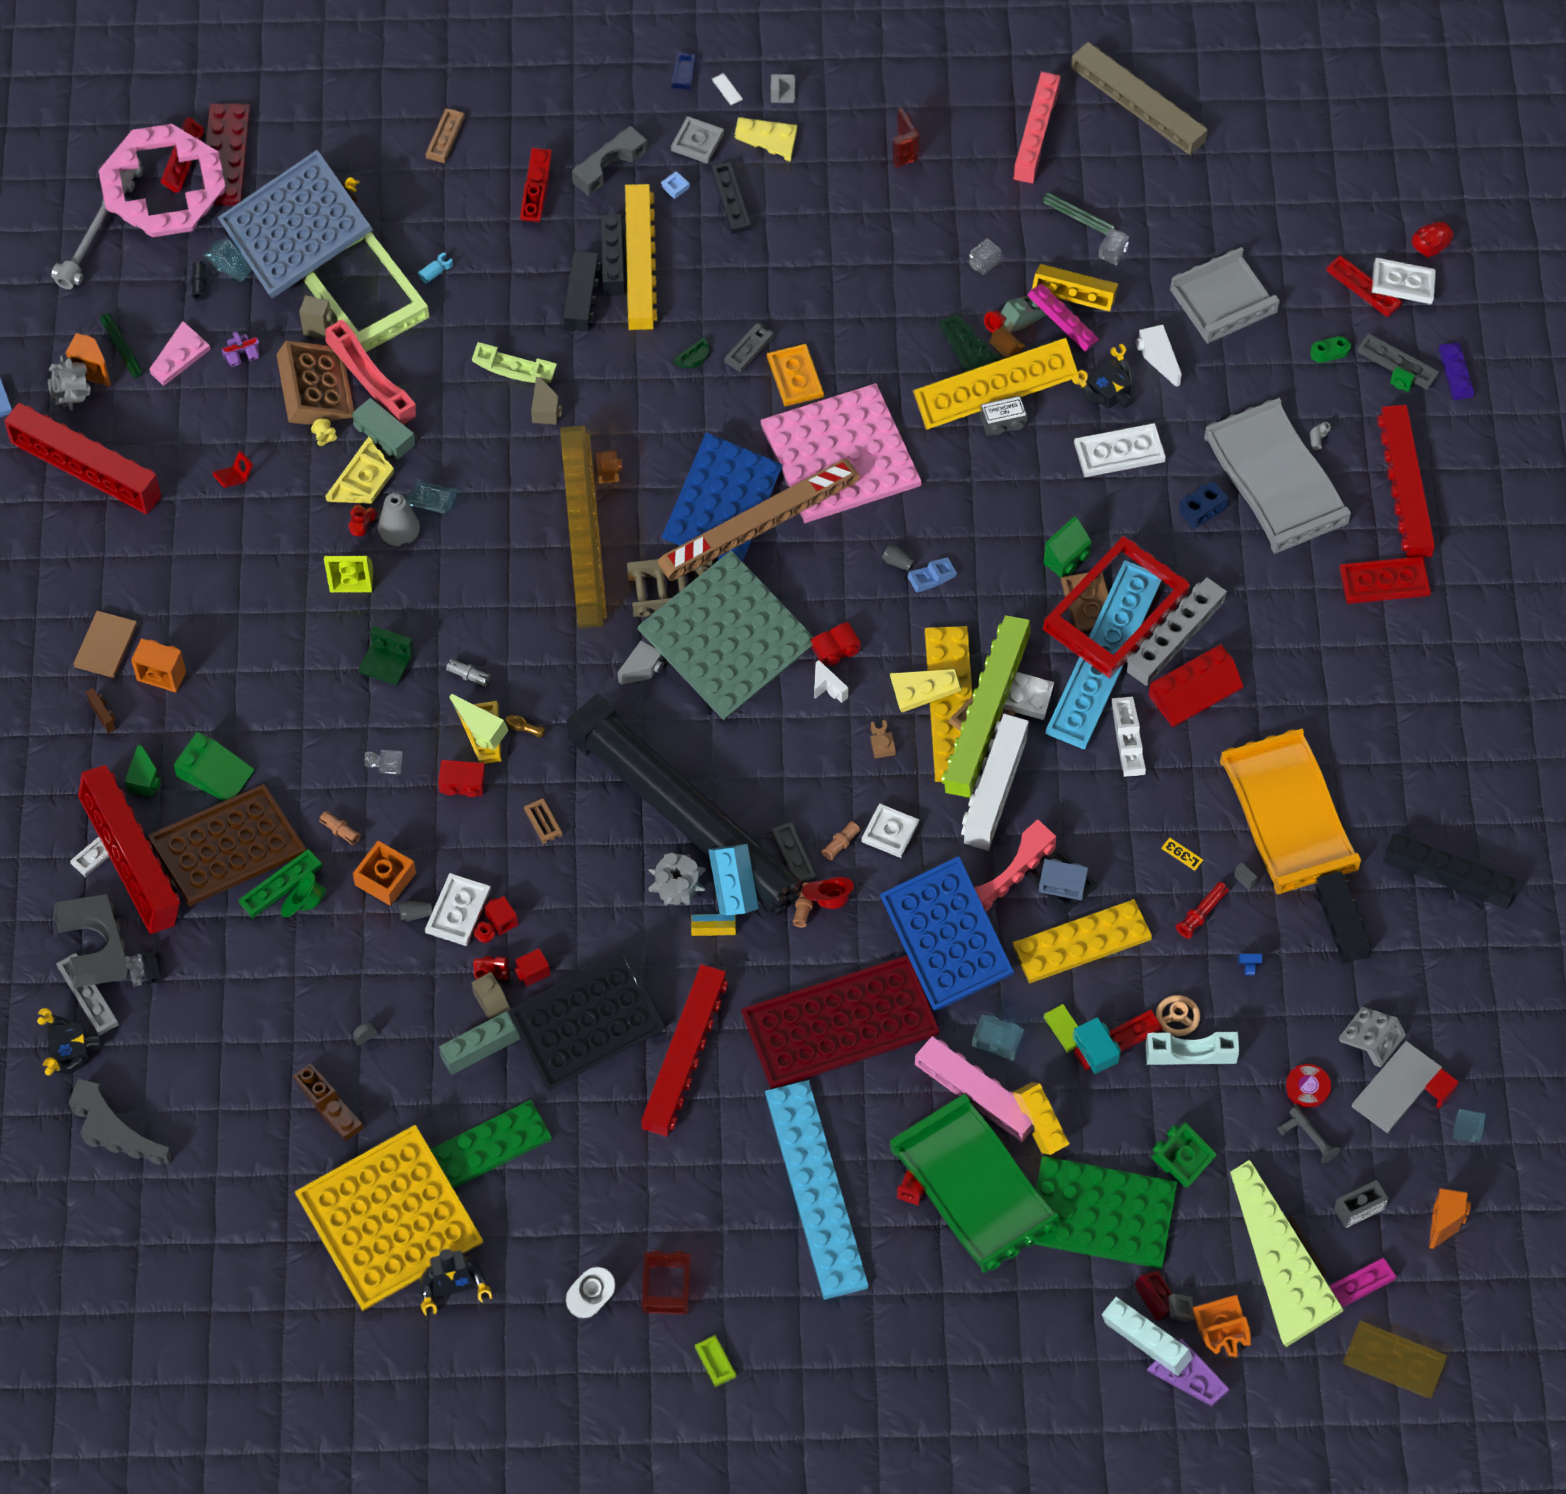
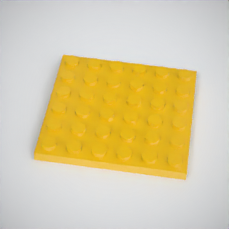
M416 1125L295 1191V1195L362 1311L419 1280L424 1270L429 1267L430 1258L439 1256L442 1250L450 1249L452 1252L460 1250L465 1254L483 1244V1239Z

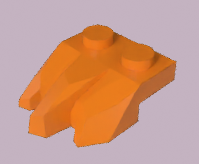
M1237 1295L1191 1308L1199 1334L1206 1346L1215 1354L1219 1353L1221 1346H1223L1228 1356L1237 1357L1238 1342H1241L1243 1345H1251L1249 1326L1246 1317H1243Z

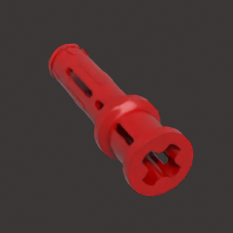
M1218 882L1195 909H1190L1185 919L1176 924V930L1183 937L1190 939L1196 928L1204 924L1208 913L1229 892L1228 887L1224 889L1226 887L1224 883Z

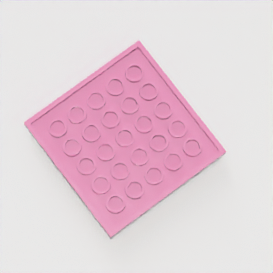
M876 383L761 420V426L778 463L783 464L781 471L789 488L843 459H848L860 474V478L853 485L801 512L804 523L921 486L922 481Z

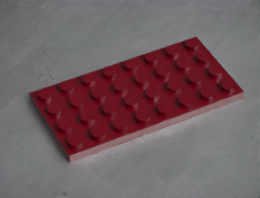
M908 955L741 1009L742 1017L770 1090L929 1039L932 1036H938L940 1032Z

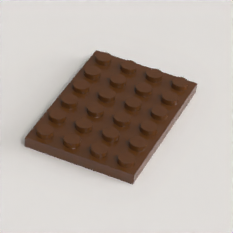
M264 784L149 834L147 838L189 907L292 861L306 851L305 846Z

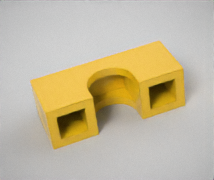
M1031 1082L1013 1092L1021 1112L1029 1117L1035 1131L1032 1135L1041 1153L1051 1155L1069 1145L1040 1083Z

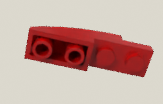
M531 149L520 220L541 221L550 178L549 170L552 150Z

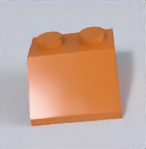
M76 333L66 351L67 359L70 358L71 362L85 364L86 380L110 387L111 382L107 366L96 340L89 335Z
M1439 1189L1433 1206L1429 1248L1434 1249L1457 1233L1461 1224L1466 1223V1218L1470 1211L1467 1193Z

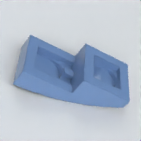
M947 557L929 562L928 567L910 571L907 577L916 593L954 578L957 572Z

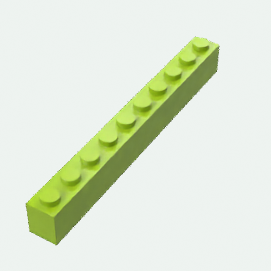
M1005 615L1003 623L998 625L997 639L992 641L991 655L986 657L985 671L980 673L979 687L974 689L973 703L968 705L967 719L961 724L960 738L957 737L955 740L954 754H950L948 770L944 771L942 775L945 793L971 798L983 760L988 752L990 740L993 738L996 723L1002 714L1031 635L1030 620Z

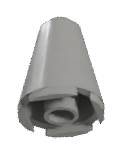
M392 493L386 497L378 523V531L382 540L393 546H401V544L413 542L420 531V523L416 514L404 496L399 493Z

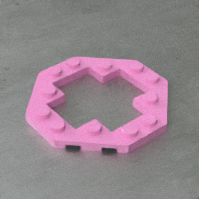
M173 124L132 130L99 169L106 210L118 214L123 220L143 229L151 237L193 231L198 225L197 222L208 213L215 200L226 190L219 152ZM176 145L179 162L199 159L205 189L185 192L188 210L148 216L145 199L125 202L119 171L139 168L136 151Z

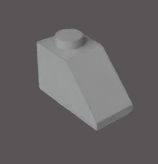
M640 641L618 671V682L623 685L652 679L655 673H659L663 668V656L656 648Z

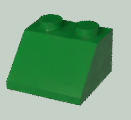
M1074 516L1046 541L1043 564L1060 578L1065 577L1067 574H1072L1081 561L1085 562L1092 553V542L1078 518Z

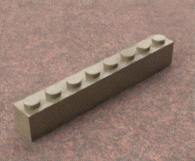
M1087 42L1072 56L1071 68L1189 155H1192L1206 142L1208 129L1203 124L1195 121L1188 113L1180 110L1173 102L1168 101L1158 91L1146 85L1143 80L1131 74L1128 69L1117 64L1113 58L1102 53L1098 47Z

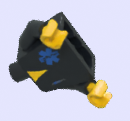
M1119 344L1120 353H1117L1115 347L1111 349V354L1117 357L1118 360L1112 359L1090 376L1084 370L1078 371L1081 379L1075 375L1072 381L1075 384L1081 385L1080 389L1089 402L1103 405L1106 408H1111L1119 403L1126 409L1133 402V399L1129 396L1133 381L1127 359L1123 357L1126 348L1123 344Z
M42 1008L38 1012L39 1015L44 1016L37 1019L38 1024L44 1025L47 1022L49 1023L47 1025L50 1058H47L42 1064L43 1066H48L45 1070L46 1075H52L53 1072L73 1074L85 1063L89 1062V1049L101 1048L99 1034L86 1036L83 1025L54 1014L52 1015L51 1011L47 1008Z
M444 1249L440 1252L439 1256L430 1258L429 1267L424 1270L420 1277L421 1296L424 1298L421 1309L426 1316V1308L432 1306L434 1314L437 1312V1308L431 1300L432 1296L435 1299L474 1289L476 1285L479 1287L478 1299L483 1302L481 1295L483 1292H487L491 1299V1288L484 1283L486 1279L480 1264L470 1257H465L460 1250L452 1252L450 1249Z

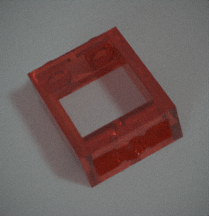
M653 1250L650 1253L644 1252L642 1313L688 1315L691 1254H686L683 1251L663 1253L659 1250ZM650 1266L684 1268L683 1297L649 1296Z

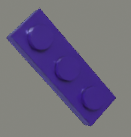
M1460 343L1439 345V354L1453 400L1473 398L1474 390Z

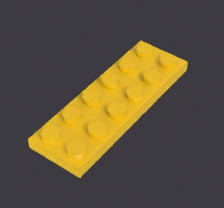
M1134 899L1012 943V947L1030 984L1152 940V935Z

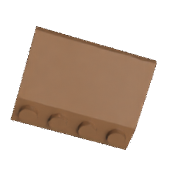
M285 341L276 355L288 422L308 425L313 424L320 418L328 419L329 421L353 418L354 408L346 365L331 347Z

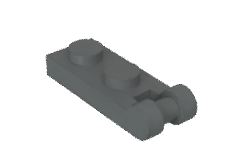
M757 322L725 357V363L741 373L768 343L772 342L776 333L771 329H765L763 324Z

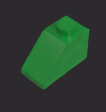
M138 745L125 779L126 789L129 793L153 797L154 791L159 789L160 778L144 748Z

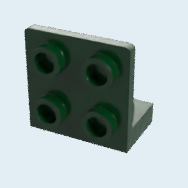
M373 625L370 631L372 643L358 669L359 673L397 686L414 653L413 639Z

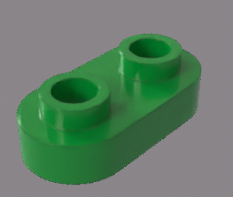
M1341 336L1317 341L1311 346L1310 356L1319 363L1344 358L1349 354L1351 344L1347 338Z

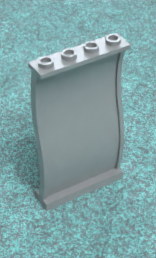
M1280 398L1268 400L1255 408L1250 407L1245 412L1230 415L1225 420L1213 422L1206 427L1205 440L1209 442L1226 474L1255 513L1271 543L1270 548L1274 554L1349 523L1351 512L1343 505L1330 479L1297 435L1282 408Z

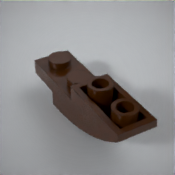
M311 1063L293 1075L294 1080L333 1131L338 1132L345 1142L364 1129L362 1123L337 1096L333 1087Z

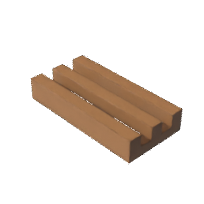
M544 798L524 806V811L542 844L547 843L549 839L551 841L554 840L556 836H563ZM539 805L542 806L555 831L551 832L538 808ZM532 808L534 809V811H535L537 817L539 818V820H540V822H541L543 828L545 829V831H546V833H547L546 835H544V833H543V831L541 830V828H540V826H539L537 820L535 819V817H534V815H533V813H532V811H531Z

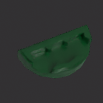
M705 337L701 338L673 359V363L686 369L702 365L709 355L708 341Z

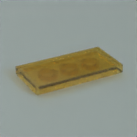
M1359 1321L1343 1364L1431 1399L1447 1355Z

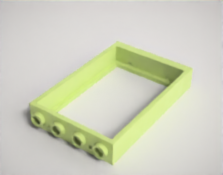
M371 232L352 245L365 239L411 299V304L358 332L313 271L302 278L316 298L329 300L330 309L333 310V321L336 323L343 319L355 333L365 352L429 318L427 304Z

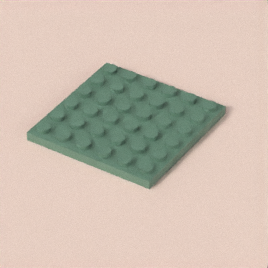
M729 551L643 621L637 628L723 720H726L812 647L811 639L814 638L732 551Z

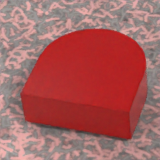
M993 310L985 314L984 324L996 336L1001 333L1007 318L999 311Z

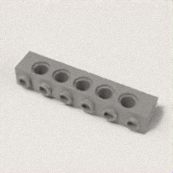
M1207 577L1202 583L1198 582L1192 590L1193 593L1189 597L1185 596L1179 604L1180 607L1176 611L1172 610L1166 618L1167 621L1155 628L1154 635L1150 639L1146 638L1142 642L1140 650L1137 653L1133 652L1127 660V673L1148 686L1225 603L1226 590Z

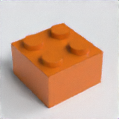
M141 638L131 659L137 681L176 693L186 674L181 650L174 646L161 645L155 640Z
M377 841L353 872L355 886L392 906L416 874L415 864L413 860Z

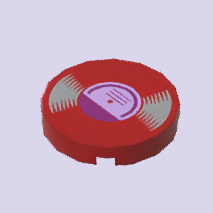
M1303 1064L1295 1067L1289 1073L1286 1080L1287 1095L1294 1104L1300 1107H1318L1327 1100L1331 1091V1081L1328 1074L1322 1068L1316 1065Z

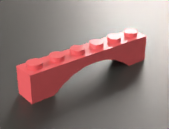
M1045 72L1040 74L1015 163L1014 180L1028 183L1034 182L1046 129L1059 92L1060 75Z
M343 319L325 329L326 343L384 410L403 425L416 417V404L403 389L394 385L380 372L361 346L355 333Z
M1038 819L1022 833L1018 853L1011 865L994 880L974 887L985 911L992 907L993 901L998 897L1002 898L1009 891V887L1013 883H1019L1024 878L1025 872L1028 869L1033 870L1036 868L1041 858L1045 855H1050L1055 850L1056 836Z

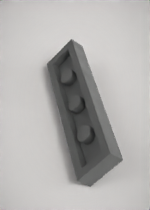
M1369 333L1358 346V353L1385 368L1394 371L1397 366L1414 374L1413 383L1426 390H1429L1439 375V371Z

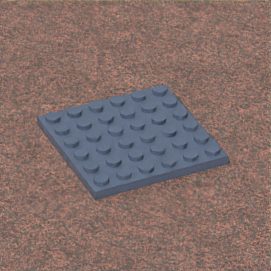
M318 150L217 217L271 298H274L373 230Z

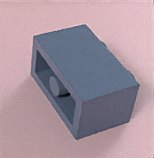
M1045 859L1039 892L1082 900L1088 867L1078 863H1062L1057 859Z

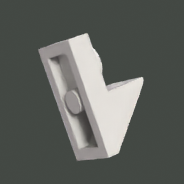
M818 660L815 667L814 698L816 699L827 690L832 698H837L841 703L848 698V687Z

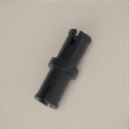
M195 261L192 265L193 276L191 277V284L193 285L192 298L196 301H201L205 298V285L207 284V278L205 277L206 264L203 261Z

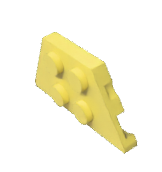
M370 437L366 439L327 493L326 501L372 504L394 474L393 467L384 459V455L376 448Z

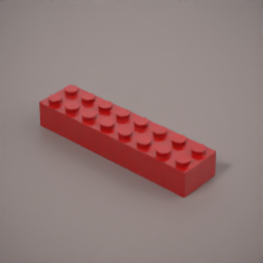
M18 403L4 420L12 444L146 515L162 497L157 476L153 470L139 466L137 462L122 457L115 450L110 451L98 441L93 442L89 440L84 434L70 430L67 425L53 421L50 416L36 412L29 405L25 406Z
M107 765L82 772L78 798L150 934L174 927L176 917L178 916L177 911L180 905V898L176 892H173L169 877L164 875L159 858H155L150 841H146L141 824L136 822L132 807L128 806L125 801L123 790L118 788L114 773L109 771Z

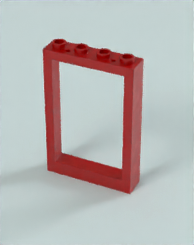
M1122 536L1045 618L1043 630L1110 679L1128 660L1129 656L1141 646L1142 642L1154 632L1155 628L1188 595L1190 584L1184 577L1178 576L1171 571L1169 566L1157 561L1151 553L1139 548L1133 540H1128ZM1123 552L1174 590L1119 650L1112 655L1061 616L1109 564Z

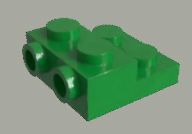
M1186 1123L1178 1126L1174 1124L1166 1132L1168 1135L1167 1139L1164 1142L1160 1140L1152 1148L1154 1153L1151 1158L1166 1173L1171 1172L1186 1188L1193 1183L1217 1154Z

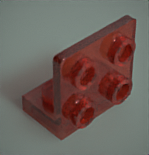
M902 107L898 108V136L893 138L892 162L895 168L917 161L918 151H920L918 139H920L919 131L912 126L910 115L905 113Z

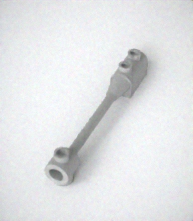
M139 158L138 169L119 171L124 194L126 191L129 193L133 191L135 182L132 180L134 176L139 178L142 175L143 166H141ZM104 199L98 214L72 260L64 261L63 264L56 263L53 267L51 277L64 289H72L75 284L81 285L84 275L81 273L82 270L78 265L108 212L105 208Z

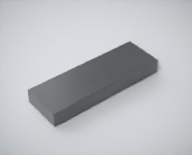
M790 822L771 829L787 868L801 880V885L816 880L814 870L793 823Z

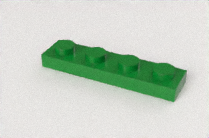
M307 849L238 900L239 904L253 919L293 890L308 872L316 873L323 868L322 863Z

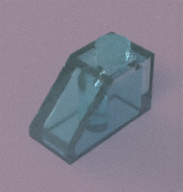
M228 239L215 241L204 254L217 270L240 282L244 281L252 271L241 252Z

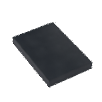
M1057 846L1050 855H1045L1040 859L1041 861L1033 870L1028 869L1025 872V876L1037 888L1040 885L1045 859H1057L1062 863L1068 864L1074 863ZM1088 875L1082 900L1093 892L1098 885ZM1044 893L1065 914L1082 901Z

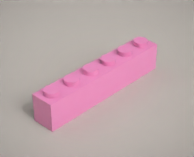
M932 1036L915 1055L916 1066L958 1097L966 1094L971 1105L1021 1143L1034 1129L1029 1117L1021 1112L1012 1091L1008 1092L999 1081L987 1077L980 1067L972 1066L962 1054L950 1050L944 1041L937 1040Z

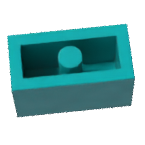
M1098 1017L1074 1028L1073 1039L1094 1074L1117 1064L1121 1053L1117 1042H1112L1109 1037L1110 1033L1106 1024H1101Z

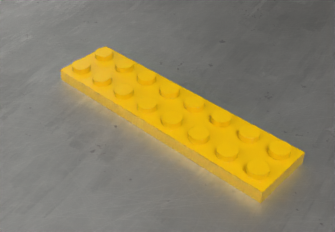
M1064 338L913 390L927 430L979 412L981 404L1016 396L1022 397L1069 381L1073 376L1077 375L1079 377L1067 339Z
M967 626L925 628L927 671L955 669L962 689L960 692L930 702L935 782H942L943 772L948 770L949 756L954 754L955 740L957 737L960 738L961 732L950 724L949 720L972 697Z

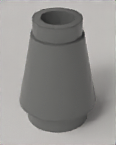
M889 544L882 556L885 563L907 571L910 570L914 563V560L897 545Z
M409 900L399 903L400 920L408 922L425 918L432 914L431 903Z

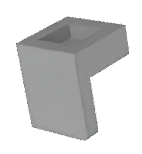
M771 75V103H794L795 75Z

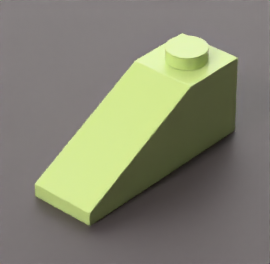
M451 694L450 699L476 739L475 742L482 748L486 749L488 747L495 750L508 732L504 720Z

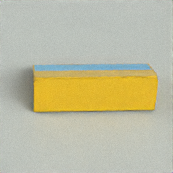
M691 915V935H736L735 915Z

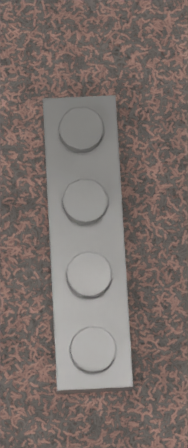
M75 953L56 963L95 1031L100 1036L118 1026V1022L95 984L77 988L73 987L69 973L70 957L77 956Z

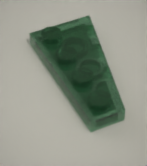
M958 314L939 321L941 331L965 372L1000 361V357L995 352H992L986 346L987 344L974 334V330Z

